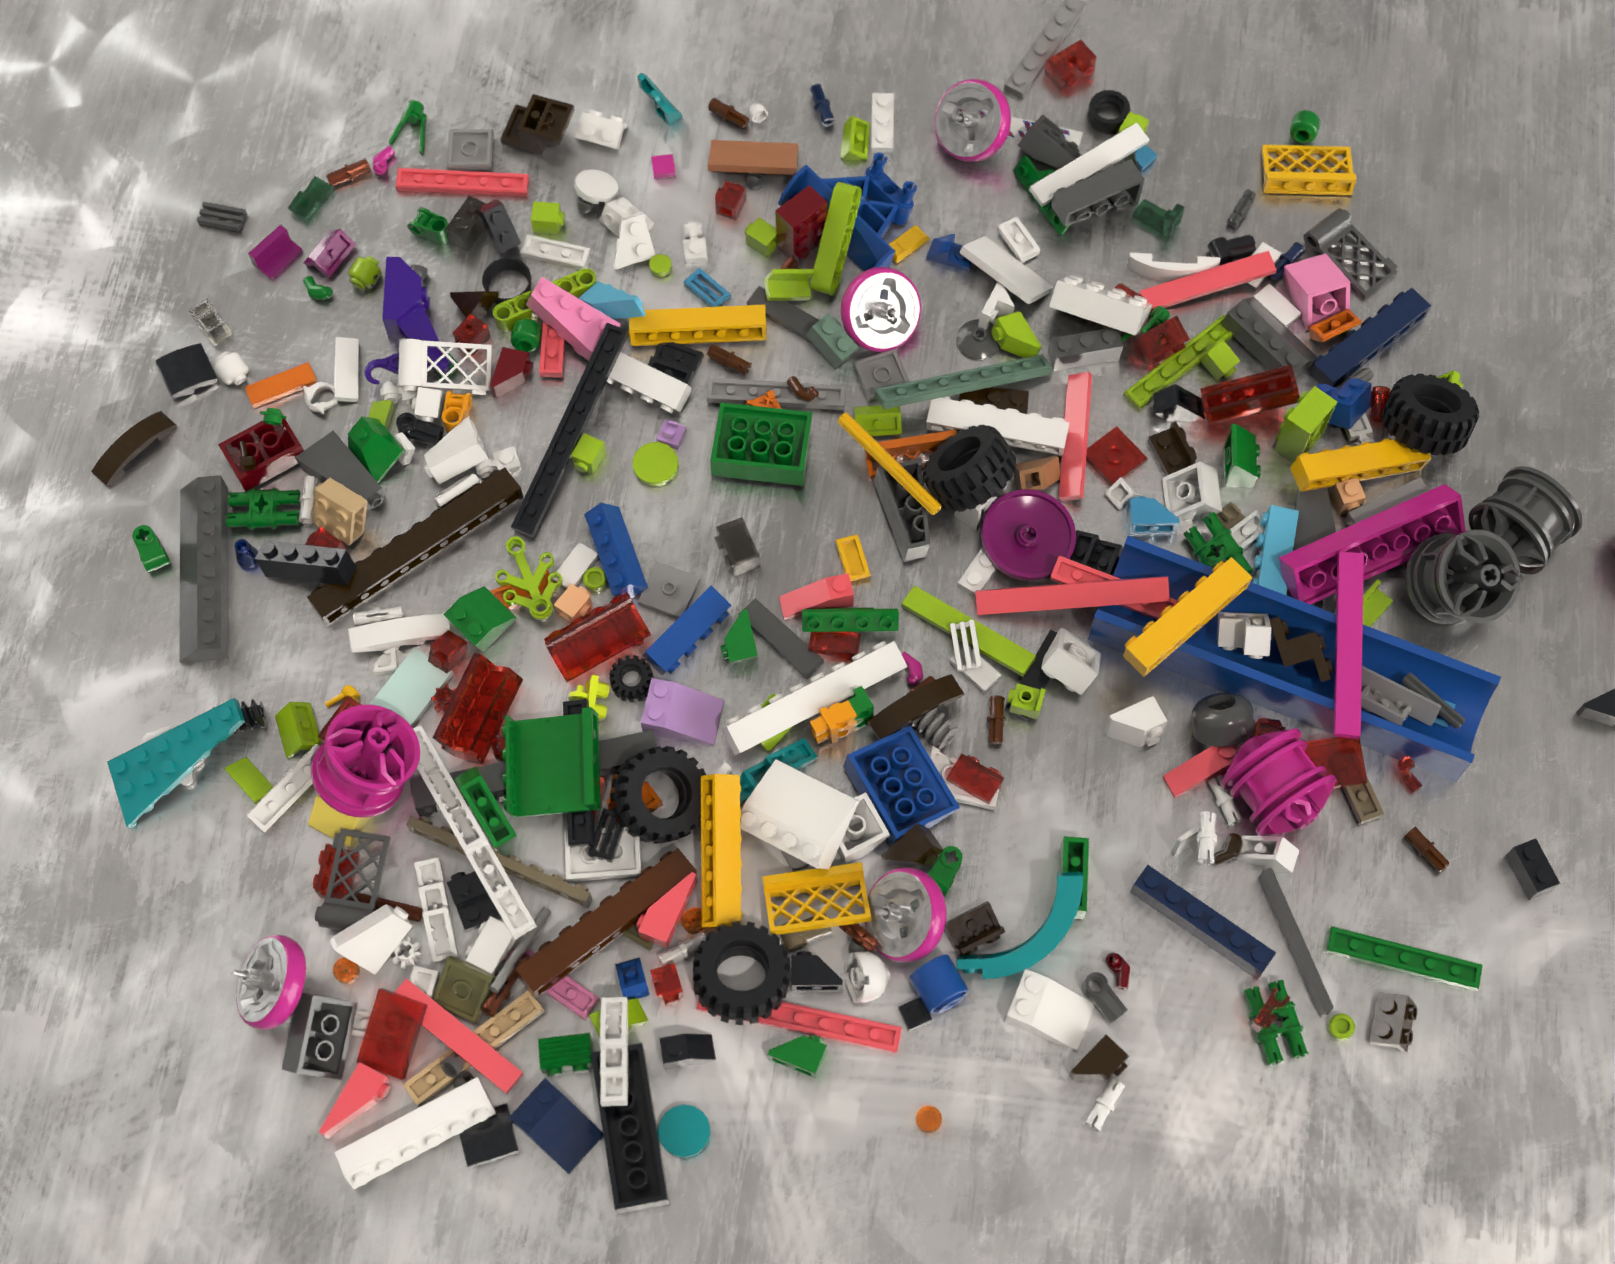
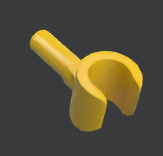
M346 685L340 694L326 701L325 705L328 708L345 698L350 703L354 702L360 697V693L353 686Z

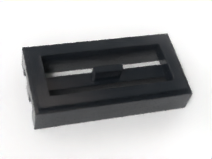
M603 808L594 834L595 845H590L588 851L589 857H597L599 860L604 859L607 862H613L624 828L619 823L608 854H605L616 821L618 818L621 820L619 814L614 815L612 810ZM608 815L612 816L600 852H598L596 848Z

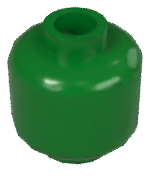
M1308 110L1296 113L1290 125L1291 137L1299 143H1310L1315 140L1320 128L1319 117L1314 112Z
M530 319L516 321L510 338L512 346L517 350L525 352L536 350L540 343L541 327Z

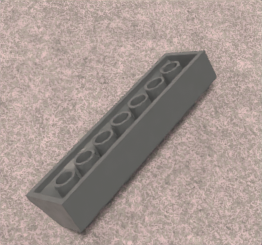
M221 475L197 477L180 490V663L229 659L228 527L226 525V518H228L226 517L228 513V487Z

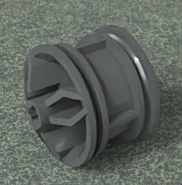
M1525 466L1510 469L1499 484L1497 491L1492 496L1475 505L1468 517L1471 530L1493 532L1510 545L1517 557L1520 573L1536 574L1542 571L1553 555V551L1560 544L1575 536L1580 531L1583 521L1576 501L1559 482L1542 471Z
M1470 530L1459 535L1451 533L1437 534L1422 541L1413 551L1406 569V587L1414 607L1421 615L1438 624H1456L1463 621L1485 623L1504 615L1514 603L1520 587V567L1510 545L1493 532Z

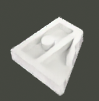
M639 213L621 219L620 233L616 244L615 261H613L615 270L650 259L655 255L644 214Z

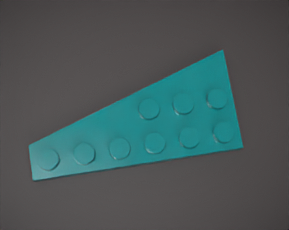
M232 698L107 761L126 827L133 828L138 823L137 820L145 812L149 813L154 808V804L163 795H168L194 770V766L201 759L205 760L218 743L224 742L245 722L237 699Z

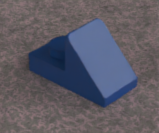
M955 234L933 239L926 256L927 260L966 272L969 271L972 264L971 261L959 253L963 245L955 243Z
M640 957L615 964L623 997L632 1000L649 995Z

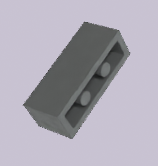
M1107 328L1050 338L1048 354L1053 371L1120 360L1123 345L1119 331L1114 328Z

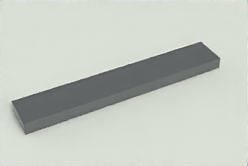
M1265 869L1258 877L1319 1016L1328 1015L1334 1006L1273 869Z

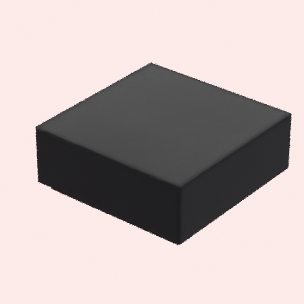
M920 997L898 1007L909 1032L932 1022L930 1013Z

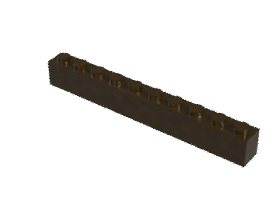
M505 467L500 471L493 472L488 479L473 485L462 496L453 498L448 505L442 509L435 510L427 519L415 523L404 534L395 536L384 547L375 549L369 557L355 562L357 568L348 586L326 584L323 587L314 589L307 596L311 606L327 627L524 498L521 487Z

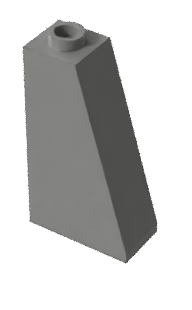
M1419 477L1348 512L1344 526L1345 528L1430 490L1422 478Z

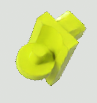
M591 675L590 680L586 681L585 692H583V685H577L576 691L570 692L568 699L570 701L587 699L589 707H592L598 713V721H603L606 717L607 706L595 704L596 698L606 700L610 685L598 681L599 676Z

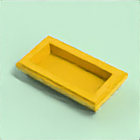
M915 224L889 243L895 250L892 260L898 264L930 241V238Z
M858 534L836 539L845 574L849 573L850 581L870 577L871 574Z

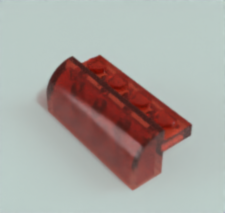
M1292 365L1200 388L1209 426L1296 404L1300 397Z
M626 592L623 595H617L607 604L594 608L591 613L582 618L573 620L566 627L553 631L544 640L566 682H569L651 636V633L629 593Z
M474 653L432 738L442 745L441 749L468 762L483 764L493 744L492 739L496 737L523 678L509 667L495 666L481 653Z

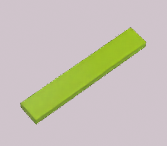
M1223 314L1124 392V396L1140 411L1154 400L1153 393L1173 385L1201 363L1200 359L1222 340L1225 343L1229 341L1233 334L1222 326L1225 315Z
M915 585L901 603L904 609L951 636L950 624L974 620ZM974 620L980 653L1024 677L1035 661L1036 655ZM966 628L968 645L973 648L971 630ZM961 629L957 630L958 640L963 642Z

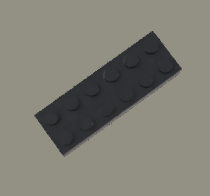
M643 1044L628 1045V1105L601 1106V1051L592 1052V1065L615 1211L617 1214L670 1204Z

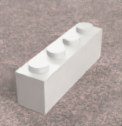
M621 352L606 382L610 385H613L614 382L620 384V389L631 395L633 392L641 394L640 399L650 404L655 401L661 404L659 408L671 414L673 410L681 413L692 391L688 384Z

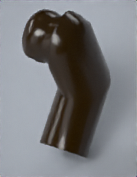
M1230 833L1226 837L1224 849L1214 853L1216 865L1238 857L1242 846L1240 835Z

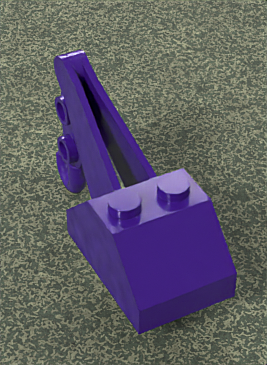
M386 257L382 320L388 338L404 337L405 339L440 342L426 314V310H430V297H428V288L424 287L422 278L401 257ZM427 347V356L433 362L443 355L437 347ZM399 353L383 359L370 361L364 370L365 378L368 382L377 385L380 383L379 380L371 376V372L375 368H383L398 374ZM444 356L436 365L446 374L450 370V362ZM427 361V368H429L431 364Z

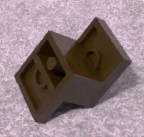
M532 94L527 107L515 104L500 138L501 144L542 155L548 142L560 145L575 111L574 105Z
M1279 616L1269 618L1284 667L1313 659L1319 680L1321 682L1330 680L1329 674L1334 671L1330 659L1323 656L1322 650L1326 649L1322 635H1317L1316 631L1313 630L1286 639L1285 635L1290 633L1285 619L1280 620Z

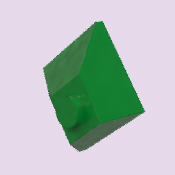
M361 416L348 433V448L378 483L405 451L380 420L376 418Z

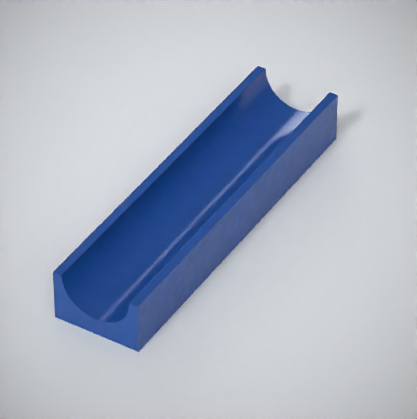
M1127 536L1113 576L1120 579L1168 576L1170 598L1178 600L1185 591L1191 592L1195 589V584L1203 576L1209 577L1213 573V567ZM1250 582L1247 589L1220 611L1268 614L1269 618L1279 616L1280 620L1285 619L1290 634L1285 635L1286 639L1313 630L1316 631L1317 635L1321 634L1326 649L1322 650L1323 656L1330 659L1334 671L1329 674L1331 679L1321 682L1319 680L1313 659L1284 667L1272 628L1269 656L1254 659L1244 655L1243 648L1237 647L1236 650H1224L1222 647H1218V614L1157 665L1160 668L1219 691L1239 694L1250 703L1334 735L1336 614L1252 582ZM1119 605L1100 606L1095 613L1088 640L1124 653L1126 642L1133 636L1139 637L1143 633V628L1150 621L1156 622L1157 620ZM1363 625L1362 666L1404 686L1401 682L1408 673H1412L1440 698L1456 704L1454 710L1465 718V722L1458 729L1453 728L1450 724L1447 728L1436 724L1429 726L1408 716L1400 726L1361 707L1360 738L1343 739L1457 782L1473 762L1475 754L1471 753L1473 741L1484 711L1499 685L1501 676ZM1437 715L1436 718L1444 720L1441 716Z

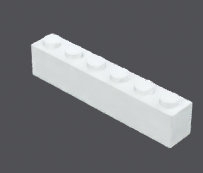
M948 396L931 399L926 421L927 430L943 432L956 429L957 434L959 431L967 430L971 426L989 425L1000 432L1009 446L1063 456L1069 429V422H1065L1064 419L1059 417L1049 419L1037 413H1029L1028 415L1011 408L1006 410L997 409L996 406L991 404H984L982 406L976 405L970 400H951Z
M476 1077L336 1151L335 1154L344 1177L350 1186L355 1189L365 1185L368 1181L381 1174L391 1171L396 1166L415 1158L426 1150L438 1146L443 1141L462 1133L473 1125L485 1121L488 1117L496 1114L480 1079Z

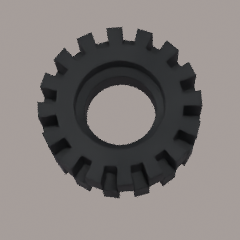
M629 655L625 656L626 660L620 658L618 659V664L614 663L612 665L613 670H610L609 673L611 688L618 698L621 697L622 701L626 702L629 699L630 702H634V699L637 698L639 702L642 700L643 695L645 697L648 695L651 678H654L650 664L646 663L644 658L641 657L639 660L638 656L633 655V659H630ZM635 671L640 674L641 680L636 686L631 687L623 683V676L627 672Z

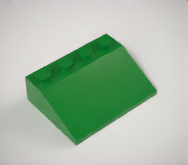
M720 402L710 460L711 476L804 486L812 412Z

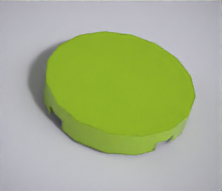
M650 442L641 446L635 452L632 460L635 476L640 482L651 487L667 484L666 482L676 477L679 469L678 456L674 449L661 442Z

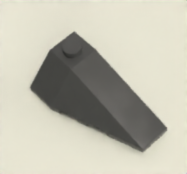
M1042 115L1029 128L1017 145L1021 148L1020 150L1024 155L1057 168H1062L1082 156L1079 153V146L1074 141H1067L1063 137L1065 132L1045 115Z

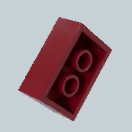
M810 185L775 210L777 248L787 258L793 257L796 261L806 259L811 251L817 247L819 248L828 213L827 201Z
M282 419V425H271L261 421L218 444L245 492L297 465L298 462L295 457L304 451L286 419ZM240 441H245L248 456L255 457V470L242 469L239 461L241 457Z

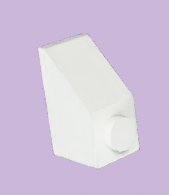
M1242 835V846L1236 859L1262 869L1271 868L1274 872L1292 873L1299 849L1284 837Z

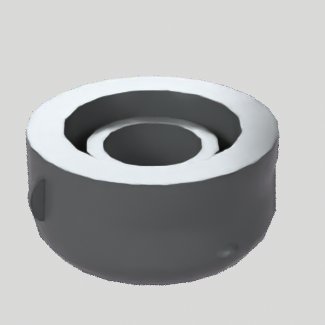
M1216 693L1202 698L1192 710L1194 737L1200 743L1214 747L1232 746L1248 740L1255 733L1256 729L1252 704L1245 697L1236 693Z

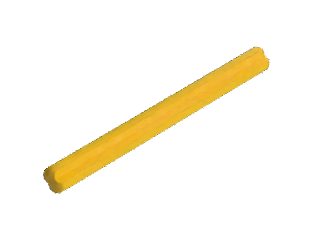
M846 412L838 418V423L931 515L939 512L942 507L941 504L859 423Z

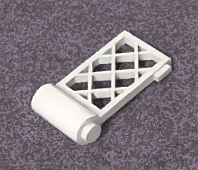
M400 339L398 386L403 387L405 392H417V388L421 387L472 390V395H486V391H491L492 345ZM427 347H437L443 355L433 362L427 356ZM453 348H459L466 355L457 364L448 355ZM476 349L486 350V360L480 365L471 356ZM444 356L454 366L446 374L436 365ZM467 358L477 367L469 376L459 367ZM427 361L431 364L429 368H427ZM432 367L442 376L437 383L427 382V372ZM455 369L465 378L460 384H453L447 377ZM479 370L485 376V386L476 385L470 377ZM468 381L471 385H465L464 383Z

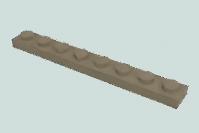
M410 816L406 824L410 832L465 855L450 828L445 826L438 828L433 826V822L427 818L420 816L417 819ZM491 846L507 874L589 908L593 899L587 887L578 883L573 886L566 883V879L560 875L553 874L550 876L543 873L544 870L534 864H530V866L524 865L519 858L510 854L507 857L499 854V850Z

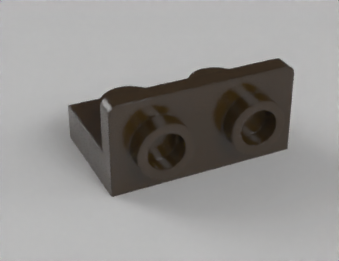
M1176 421L1171 423L1170 429L1148 437V443L1166 476L1195 464L1197 459L1196 452L1192 446L1188 445L1186 433L1182 427L1179 428Z

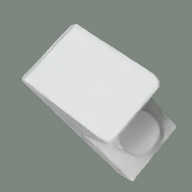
M997 282L981 312L979 328L987 330L990 322L994 323L997 316L1002 317L1014 312V304L1004 286Z

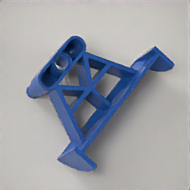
M875 153L872 164L866 169L864 176L821 179L807 164L804 165L787 184L778 204L782 206L810 185L827 201V208L829 209L832 193L837 182L860 187L862 195L847 255L863 271L876 267L889 268L895 250L883 240V237L892 223L904 225L908 222L914 206L913 197L917 190V185H914V182L906 181L901 189L883 171L888 160L887 156L883 153Z

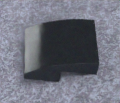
M674 342L660 343L654 357L651 356L648 366L690 386L704 354Z
M201 343L175 350L155 361L171 398L194 394L195 388L217 384L218 378Z
M1076 530V544L1070 560L1113 576L1123 547L1120 544L1100 540L1099 535Z
M507 1103L494 1107L496 1114L460 1133L468 1168L519 1153L514 1126L509 1119L510 1112Z

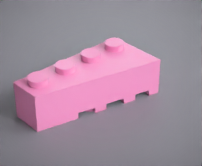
M543 277L539 280L526 304L547 325H551L558 332L557 335L574 347V351L580 356L582 355L588 362L606 323L618 327L621 325Z

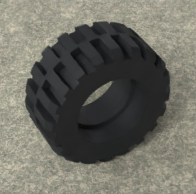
M1411 374L1399 379L1393 385L1382 412V418L1388 433L1391 436H1395L1399 443H1404L1406 447L1419 450L1418 452L1424 454L1427 452L1431 453V455L1438 456L1442 454L1444 456L1451 453L1454 454L1467 445L1478 421L1479 409L1475 399L1470 397L1467 390L1461 389L1460 385L1451 383L1445 378H1437L1435 375L1425 376L1424 374H1417L1414 376Z
M989 425L971 426L967 430L963 429L958 434L950 436L946 442L941 443L937 447L935 452H932L929 456L930 459L925 463L923 478L924 483L943 508L953 512H963L966 509H974L979 504L983 505L991 497L994 498L999 490L1005 488L1007 481L1011 480L1016 469V456L996 428Z
M660 746L652 747L631 756L625 761V765L620 766L617 770L618 777L613 779L611 787L615 788V792L610 794V800L616 803V807L612 808L614 815L619 814L621 820L618 823L622 828L628 827V834L632 837L639 836L640 841L646 843L652 841L654 844H661L686 837L691 834V830L697 829L700 826L701 776L706 775L703 768H697L698 761L694 757L687 758V752L681 749L675 751V748L671 746L663 748ZM653 772H661L669 776L678 789L679 802L677 809L668 818H659L653 815L646 808L642 799L643 782Z
M740 921L732 922L731 927L723 924L718 926L717 933L714 931L709 932L706 935V942L701 941L697 947V954L694 955L692 981L695 995L699 996L701 1006H707L708 1013L713 1017L719 1014L722 1022L728 1023L729 1019L736 1020L735 1025H743L744 1020H749L750 1024L757 1023L758 1017L762 1016L766 1019L771 1016L772 1009L777 1010L782 1004V999L787 995L791 973L790 958L787 957L788 951L784 944H779L780 938L775 933L770 936L768 934L769 929L763 925L759 929L755 927V923L748 921L747 925H740ZM733 956H748L757 960L763 966L766 976L759 986L751 990L738 991L727 987L720 981L717 976L719 965Z

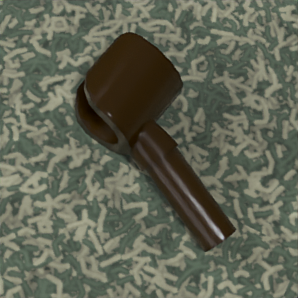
M240 441L241 457L239 461L242 469L255 470V457L248 456L245 441Z

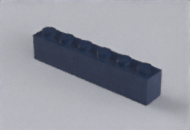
M1410 288L1405 293L1403 291L1400 292L1389 306L1387 304L1383 305L1378 310L1377 315L1373 318L1371 316L1368 317L1357 331L1355 329L1351 330L1343 342H1336L1328 350L1329 353L1325 356H1318L1312 363L1313 368L1310 376L1319 384H1328L1331 387H1336L1344 382L1347 376H1352L1427 316L1431 305L1413 288Z
M1149 865L1145 867L1133 884L1130 893L1256 980L1259 979L1276 954L1274 950Z

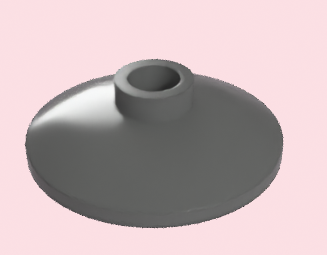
M980 319L968 321L961 326L957 333L956 342L961 353L973 360H986L993 357L1000 349L999 344L994 340L991 333L994 324L990 322L987 330L978 327Z

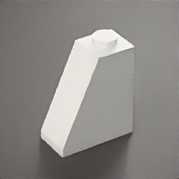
M469 416L462 420L424 455L427 463L424 468L430 478L434 477L438 484H441L488 459L480 433Z
M386 904L330 939V943L337 953L376 975L411 929L412 924L407 918L409 914L398 906L394 909Z

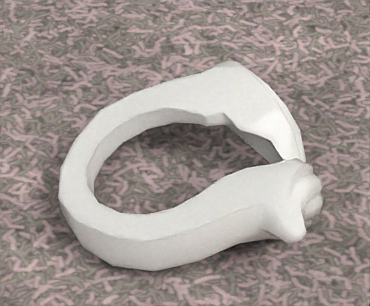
M318 382L310 387L303 386L305 403L312 412L324 414L325 410L332 408L338 402L334 401V398L328 402H316L314 404L310 402L316 390L320 387H327L334 394V386L329 383Z

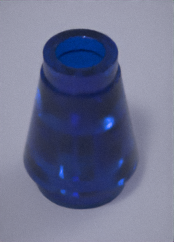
M245 539L237 540L234 545L237 563L246 568L255 566L257 564L255 557L258 550Z

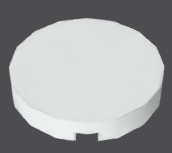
M593 169L584 170L575 178L574 188H576L577 195L589 203L598 204L599 202H604L606 204L615 200L617 196L618 183L614 177L606 172Z

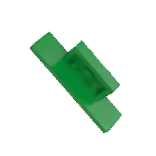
M1023 156L1013 169L1014 174L1058 234H1064L1070 225H1063L1051 207L1052 201L1041 207L1029 191L1030 186L1055 171L1053 169L1038 171L1028 156Z
M874 607L802 610L803 632L898 631L899 629L898 609H874Z

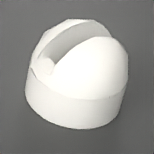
M760 103L751 105L749 115L752 121L759 123L765 120L768 116L765 107Z

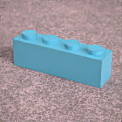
M1271 505L1266 512L1262 513L1260 526L1264 527L1263 534H1259L1256 547L1260 548L1259 556L1256 555L1253 563L1256 575L1252 578V583L1286 595L1287 585L1282 578L1279 557L1293 551L1299 511Z

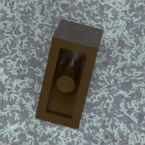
M917 823L888 848L881 857L896 864L927 866L934 863L944 849L928 827Z
M1106 1034L1071 1070L1069 1077L1072 1080H1109L1114 1074L1119 1077L1128 1067L1125 1062L1129 1055Z

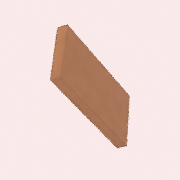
M711 140L708 171L795 175L798 143Z

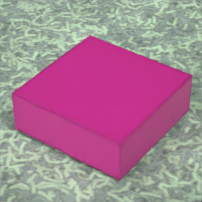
M673 154L651 157L654 179L676 177Z

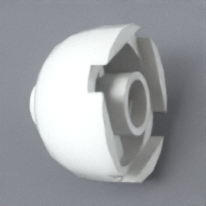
M864 951L849 953L846 957L844 972L849 971L850 981L845 980V986L851 1000L854 1003H866L882 996L887 982L890 980V972L880 957L871 952Z

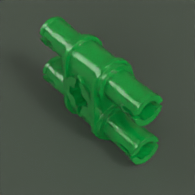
M274 487L267 490L252 488L249 492H228V496H230L227 497L229 507L249 506V510L247 513H227L226 517L229 518H226V525L228 528L248 527L251 530H255V528L276 529L278 526L283 525L297 526L300 523L297 521L299 520V511H278V507L287 504L300 505V490L279 491V489Z
M1215 512L1208 514L1209 519L1204 517L1202 520L1213 535L1210 541L1205 542L1196 526L1189 528L1190 533L1187 530L1184 532L1183 535L1194 549V557L1198 558L1200 563L1214 568L1219 562L1223 561L1225 563L1232 557L1249 574L1253 572V568H1251L1243 556V548L1239 547L1231 535V530L1224 528ZM1217 548H1220V549H1221V550L1219 551V554H1220L1219 557H1218V556H1215V555L1217 554V550H1216Z
M1284 980L1268 984L1275 1006L1271 1009L1265 1008L1259 986L1253 987V990L1248 988L1243 991L1251 1011L1248 1017L1249 1020H1252L1257 1035L1256 1041L1262 1044L1268 1066L1284 1062L1276 1040L1281 1036L1287 1038L1293 1059L1309 1055L1301 1034L1303 1026L1299 1023L1294 1008L1296 1007L1295 1003L1289 1000ZM1273 1018H1275L1276 1021L1282 1022L1278 1028L1276 1024L1270 1023Z

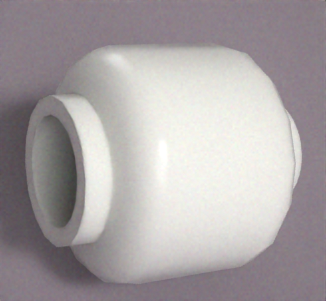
M226 351L215 359L214 371L223 383L238 386L246 381L249 367L237 352Z

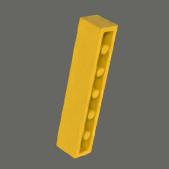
M765 305L644 310L646 315L643 317L629 318L631 346L658 345L667 342L691 344L767 340Z
M1386 438L1376 443L1364 442L1359 446L1351 447L1346 445L1336 450L1324 449L1313 454L1309 452L1302 453L1297 456L1290 469L1299 491L1303 492L1335 486V483L1357 477L1359 481L1420 471L1432 458L1427 452L1425 454L1418 452L1419 450L1406 447V444L1399 443L1396 439Z
M1232 557L1225 563L1223 561L1219 562L1213 568V573L1209 577L1203 576L1195 584V589L1191 592L1185 591L1178 598V603L1174 607L1168 606L1160 614V619L1156 622L1150 621L1143 628V633L1139 637L1133 636L1126 642L1123 657L1143 677L1248 588L1252 576Z
M710 774L701 776L702 927L718 928V926L723 924L731 927L732 922L740 921L741 925L742 861L740 843L742 838L740 834V775Z

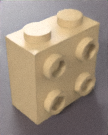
M332 478L318 484L313 492L312 523L350 546L364 534L367 500Z

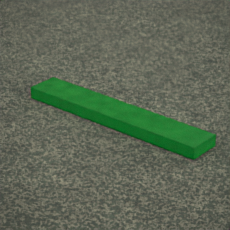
M1333 926L1329 929L1325 950L1326 953L1477 991L1480 985L1482 964Z

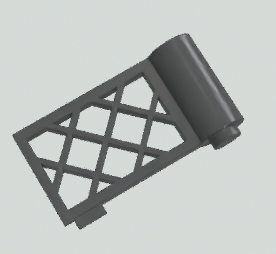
M1339 208L1304 234V241L1312 251L1319 252L1321 255L1326 253L1348 278L1350 286L1363 299H1366L1398 273L1396 270L1398 266L1389 257L1385 259L1352 225V217L1348 211ZM1351 233L1356 239V245L1346 244L1345 236ZM1331 247L1341 248L1340 257L1332 256L1327 250ZM1345 249L1356 250V259L1345 258ZM1360 251H1368L1372 255V261L1360 259ZM1344 263L1356 264V273L1347 272L1344 268ZM1360 265L1371 266V275L1360 274ZM1376 267H1383L1389 274L1377 276ZM1360 279L1371 280V288L1366 291L1360 285Z
M341 829L340 834L335 833L332 848L336 849L327 892L324 903L321 907H317L315 913V921L318 922L319 927L343 931L375 911L390 846V836ZM346 836L356 837L360 845L348 853L344 847ZM373 841L383 842L382 851L372 856L366 846ZM364 848L370 859L357 866L351 856ZM349 858L355 869L342 877L338 871L339 865ZM378 858H380V860H379V865H378L377 862L375 861V860H377ZM374 863L377 867V873L367 881L361 870ZM359 873L365 883L352 891L346 880ZM344 883L350 893L341 899L332 898L334 888ZM367 886L372 892L370 904L359 902L355 896ZM353 897L355 901H350L348 899Z

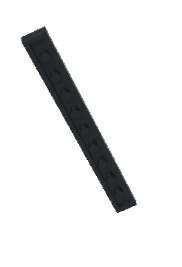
M606 323L511 525L513 530L534 538L571 459V454L582 436L627 340L628 330Z

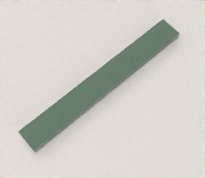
M1037 355L875 389L874 396L884 410L1051 375L1052 367L1043 355Z

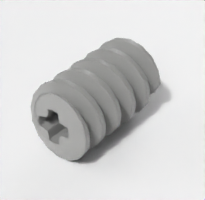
M937 707L912 721L911 725L913 727L918 726V732L921 734L925 733V739H932V745L934 747L939 746L938 749L940 750L953 739L959 727L955 726L950 729L949 726L952 722L950 719L943 723L942 719L945 714L941 713L936 716Z

